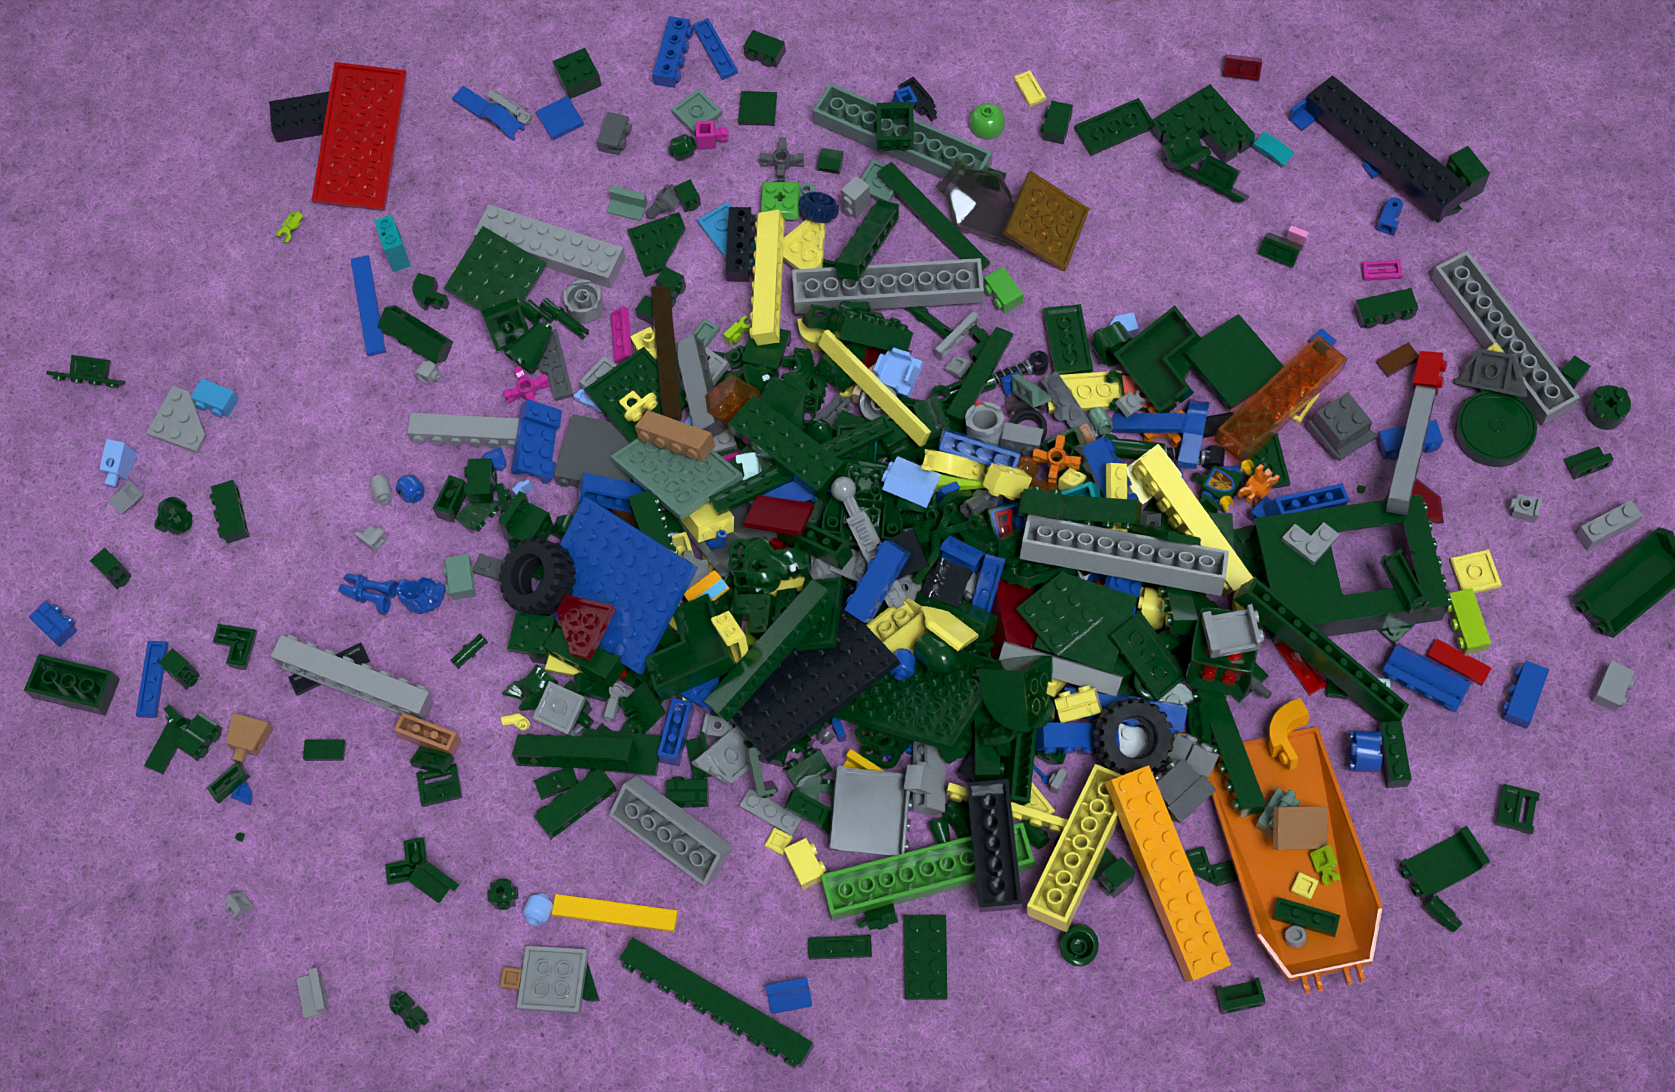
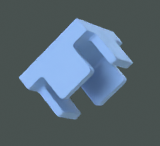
M893 348L892 351L888 350L886 355H879L873 371L877 375L876 377L884 385L892 388L896 394L910 398L924 363L913 358L909 352Z

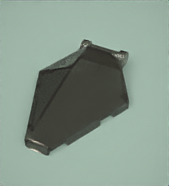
M957 158L954 162L955 165L949 173L936 185V188L947 198L954 226L960 232L971 233L980 236L981 239L1022 250L1023 246L1003 234L1016 201L1001 173L969 167L964 160ZM960 170L963 171L962 177L950 190L947 187Z

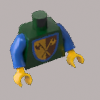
M1245 460L1241 465L1213 466L1208 474L1197 470L1193 481L1202 484L1199 493L1201 498L1207 494L1220 506L1219 510L1225 513L1229 510V505H1234L1232 500L1242 484L1244 472L1246 475H1251L1253 472L1251 468L1254 467V464L1251 460Z

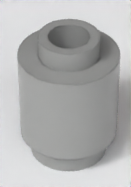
M384 475L372 477L370 479V488L375 502L382 505L389 503L393 498V493L388 479Z

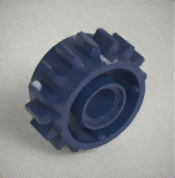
M822 192L806 193L805 196L803 195L800 198L798 205L805 218L817 223L831 222L832 219L837 217L839 212V205L836 204V200Z

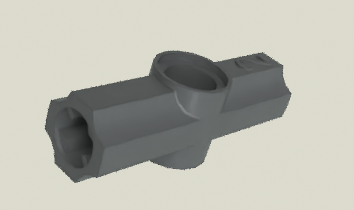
M978 489L974 492L972 498L960 505V512L965 518L969 519L975 513H981L986 509L996 507L998 502L1006 497L1001 494L999 497L988 493V489Z

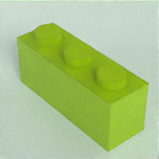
M1473 588L1449 593L1451 605L1447 613L1450 612L1452 618L1450 621L1451 627L1458 636V648L1462 649L1465 654L1488 650L1491 641Z

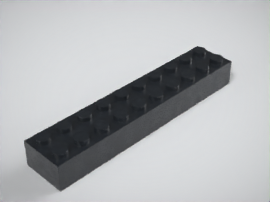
M1333 75L1306 96L1305 110L1439 221L1466 200L1469 186Z

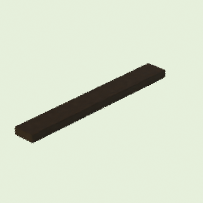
M651 286L661 415L681 421L682 413L670 286Z

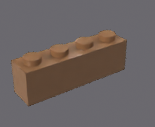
M649 410L646 411L635 425L638 438L641 441L652 443L659 448L671 450L676 454L688 456L692 460L696 459L703 462L715 447L711 432Z

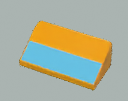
M713 570L688 589L684 596L688 601H691L708 593L712 600L715 601L730 588L717 571Z

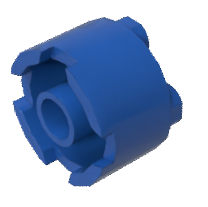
M1349 731V743H1351V747H1347V759H1350L1349 771H1380L1382 765V754H1380V744H1382L1381 733L1375 731Z

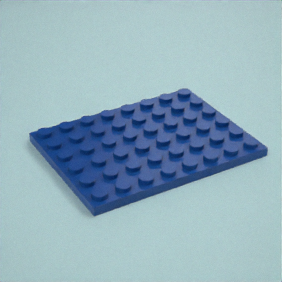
M584 496L559 544L570 553V557L574 561L573 567L576 568V574L574 575L576 583L572 587L574 591L571 596L613 605L616 608L599 646L604 648L609 654H617L622 659L621 662L638 674H643L647 666L644 657L654 653L698 567L597 502ZM543 578L541 579V581H540L539 585L537 586L536 590H537L538 587L540 586V584H541ZM553 612L552 615L558 620H560L558 618L557 612Z

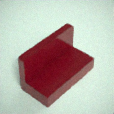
M1226 54L1223 76L1259 80L1262 58Z

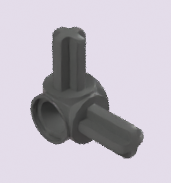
M666 184L656 196V203L646 210V214L649 218L654 219L662 211L670 212L679 204L680 199L676 195L673 184Z

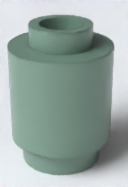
M1103 407L1092 408L1087 417L1092 423L1094 430L1100 435L1110 433L1113 429V422Z

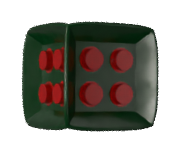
M1210 607L1201 608L1198 613L1190 652L1186 683L1197 689L1232 696L1247 695L1252 682V670L1256 662L1258 650L1211 658L1202 625V613L1211 611L1213 616L1235 611ZM1259 619V623H1257L1258 629H1261V619Z

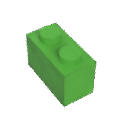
M1004 267L984 277V291L988 296H992L993 303L998 310L1001 309L1005 314L1023 304L1024 294Z

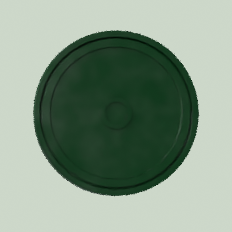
M1490 390L1479 392L1470 397L1461 407L1455 422V436L1464 453L1474 461L1492 467L1509 466L1520 461L1531 449L1537 435L1535 415L1524 400L1516 395Z

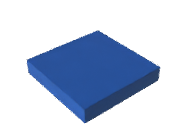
M568 96L536 111L538 118L552 141L584 126L582 118Z

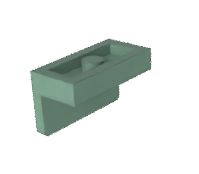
M611 186L609 190L611 200L606 210L607 213L641 221L648 204L646 194Z
M1017 373L1011 376L1012 392L1034 408L1052 401V396L1033 382L1026 380Z

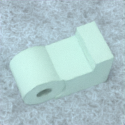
M756 452L736 455V462L743 465V480L760 473Z

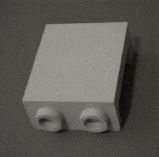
M1252 604L1248 605L1245 610L1213 616L1211 611L1202 613V625L1211 658L1260 650L1261 642L1264 641L1262 629H1258L1259 615L1257 610H1253Z

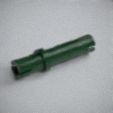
M548 298L543 300L546 304L541 302L540 308L552 315L551 317L555 321L558 320L579 336L580 339L583 340L586 337L584 334H589V329H586L564 312V308L558 307Z
M920 306L904 307L906 311L916 317L917 321H922L943 338L948 337L954 331L931 315L926 308Z

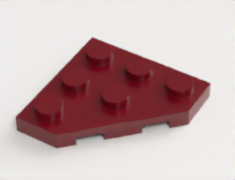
M564 595L556 612L573 657L591 661L616 611L613 605Z

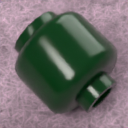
M687 134L672 138L671 146L668 147L671 156H675L678 160L693 156L695 150H697L693 137H689Z

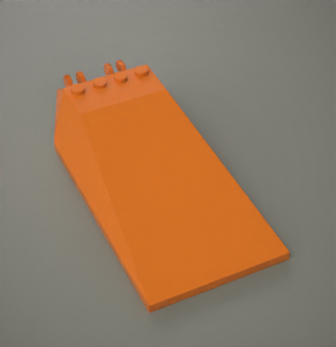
M1318 726L1293 731L1287 736L1298 756L1297 768L1291 771L1288 770L1286 764L1283 765L1281 763L1279 755L1272 757L1268 744L1269 737L1245 741L1243 744L1266 802L1265 808L1277 788L1286 793L1288 790L1294 791L1296 793L1295 798L1300 800L1298 806L1328 807L1327 845H1331L1338 863L1337 866L1333 867L1334 871H1337L1340 875V881H1333L1332 876H1330L1331 885H1324L1322 882L1323 873L1316 872L1310 853L1317 849H1273V838L1255 828L1263 812L1240 818L1238 811L1235 812L1233 809V797L1231 793H1227L1225 788V776L1219 772L1218 759L1210 776H1205L1216 789L1211 797L1256 937L1288 982L1301 980V986L1305 994H1309L1311 990L1307 978L1314 977L1315 987L1319 992L1323 991L1320 975L1338 971L1343 972L1346 985H1352L1353 980L1349 971L1352 968L1356 969L1359 982H1365L1362 966L1371 965L1373 962L1383 907ZM1299 872L1319 881L1310 901L1291 893ZM1278 897L1340 915L1335 937L1304 929L1307 935L1305 944L1300 948L1288 946L1284 939L1285 931L1294 925L1272 919Z

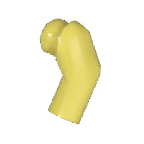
M520 713L501 717L503 726L513 724L521 731L527 730L530 726L529 720Z

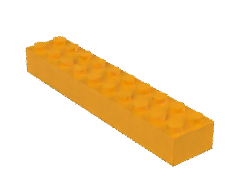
M1148 765L1106 782V788L1185 982L1197 980L1230 966L1231 963L1150 766Z

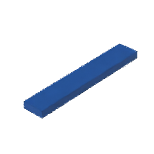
M365 255L352 258L351 265L367 356L386 353L383 330L377 327L380 321V313L370 257Z

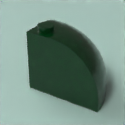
M1038 655L1008 658L990 663L979 669L978 680L984 704L997 722L1008 729L1020 732H1029L1040 721L1038 716L1041 710L1046 709L1050 696L1046 692L1048 682H1052V656Z

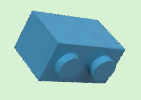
M202 378L190 396L196 408L202 411L207 409L217 417L222 415L227 418L239 400L234 391Z

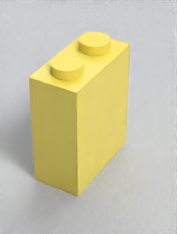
M708 502L682 520L698 543L715 538L719 530H725L727 534L734 532V516L732 513L727 511L718 516L711 502Z

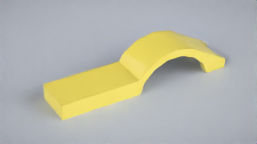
M925 449L923 465H921V469L934 470L978 481H984V474L988 472V465L929 449Z

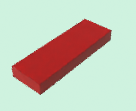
M1436 639L1427 655V658L1472 680V682L1481 687L1492 667L1439 639Z
M1279 643L1275 646L1309 696L1327 686L1317 669L1289 645Z

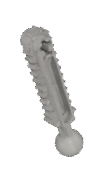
M842 476L833 481L831 492L836 500L844 503L850 515V518L846 520L868 564L876 557L877 544L881 543L867 512L864 510L860 511L854 498L856 492L854 481L849 477ZM900 580L894 582L885 597L889 608L895 606L897 609L904 606V601L908 599Z

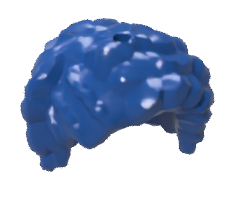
M422 577L417 581L401 579L395 591L399 596V600L406 606V609L421 615L433 611L441 605L444 599L445 586L439 581H433L426 577Z

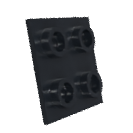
M937 558L929 570L921 595L959 608L972 569Z

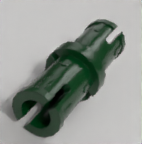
M479 633L468 645L462 646L463 649L450 659L451 663L459 669L471 657L474 658L476 656L475 653L487 644L488 641Z

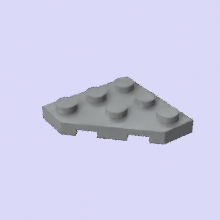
M172 386L146 434L149 437L198 454L207 437L193 400L190 397L191 394L189 391Z

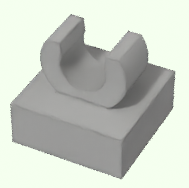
M244 892L232 893L225 898V901L228 903L225 909H232L234 912L231 916L232 918H238L242 914L251 912L254 908Z

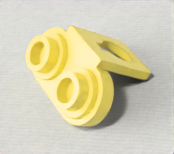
M631 391L619 401L620 405L627 411L624 417L628 421L634 422L641 419L643 412L647 409L649 411L653 410L658 404L656 402L657 396L653 392L641 399L635 391ZM629 399L637 400V403L632 407L627 405Z

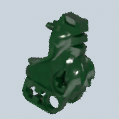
M795 347L793 355L783 357V361L786 362H783L782 366L792 368V371L782 374L781 379L806 395L805 413H809L813 417L811 420L804 419V426H807L814 422L813 419L816 417L817 411L821 410V404L825 403L823 398L826 396L825 388L827 387L825 377L816 373L811 349Z
M754 537L752 539H737L730 546L728 567L731 574L734 575L733 583L738 591L768 594L774 592L780 586L782 580H789L790 576L792 579H796L798 575L801 577L810 575V553L800 550L798 543H794L793 548L774 550L770 546L767 537ZM739 546H743V549H741V554H740L741 557H738V552H737V549L739 548ZM741 563L737 567H735V570L732 569L735 564ZM746 578L747 583L739 585L737 584L738 580Z
M861 725L858 726L855 732L857 741L863 745L861 747V755L876 766L885 769L895 767L901 755L914 742ZM866 732H868V733L864 736V738H862L861 734H865ZM871 750L874 751V754H873V753H870L869 755H867V753H866L867 751H868V752H870ZM884 756H893L890 762L883 761Z

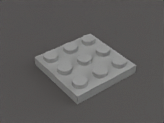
M526 946L517 1009L580 1014L589 951L587 949Z

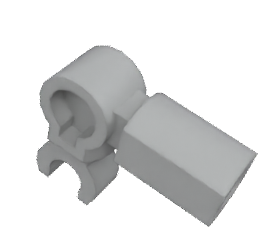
M619 683L609 687L610 698L607 699L602 719L614 723L619 709L618 700L623 696L627 699L635 689L628 690L627 687H623Z

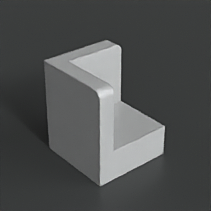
M129 480L108 499V502L120 514H123L143 493Z
M369 526L363 534L358 531L355 533L357 540L374 553L388 540L384 531L380 528L375 529L372 526Z

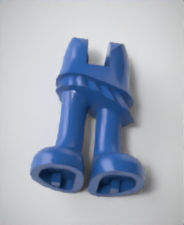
M345 574L343 579L353 584L354 587L340 584L338 591L342 595L361 603H365L366 600L376 605L379 614L386 615L391 607L390 598H395L397 594L395 591L399 585L397 581L377 582L368 580L362 574ZM367 588L382 592L383 594L369 592Z

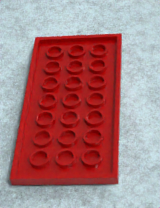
M334 62L312 202L385 211L407 77L406 70Z

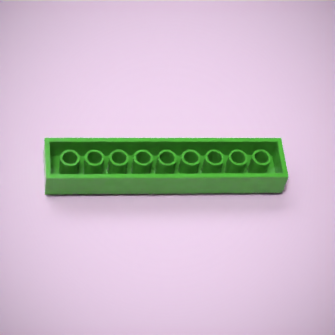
M1015 824L1014 833L1019 872L1033 869L1035 861L1024 824ZM971 836L821 875L832 921L865 913V911L892 903L896 905L976 884Z

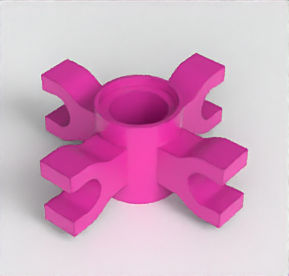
M521 366L514 368L518 379L517 387L507 389L503 393L508 404L520 397L524 400L536 401V390L547 388L550 384L545 374L540 375L534 380L525 377Z

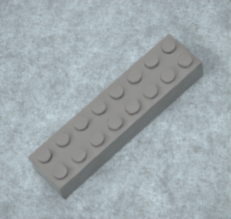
M488 204L473 234L475 238L481 227L484 226L547 263L546 268L580 279L590 280L592 283L610 289L626 259L623 247Z
M288 635V637L280 636L271 654V658L278 668L401 715L403 712L426 721L434 704L431 694L426 687L421 685L412 686L409 684V681L403 678L394 679L391 677V674L382 670L380 672L373 671L371 666L364 663L360 666L355 664L354 660L349 657H337L333 651L328 649L324 651L319 650L316 645L310 642H306V644L301 643L298 638L292 635Z

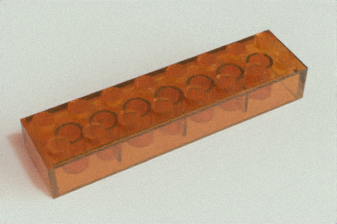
M1319 335L1316 336L1218 428L1214 441L1241 463L1249 460L1343 371L1348 358Z

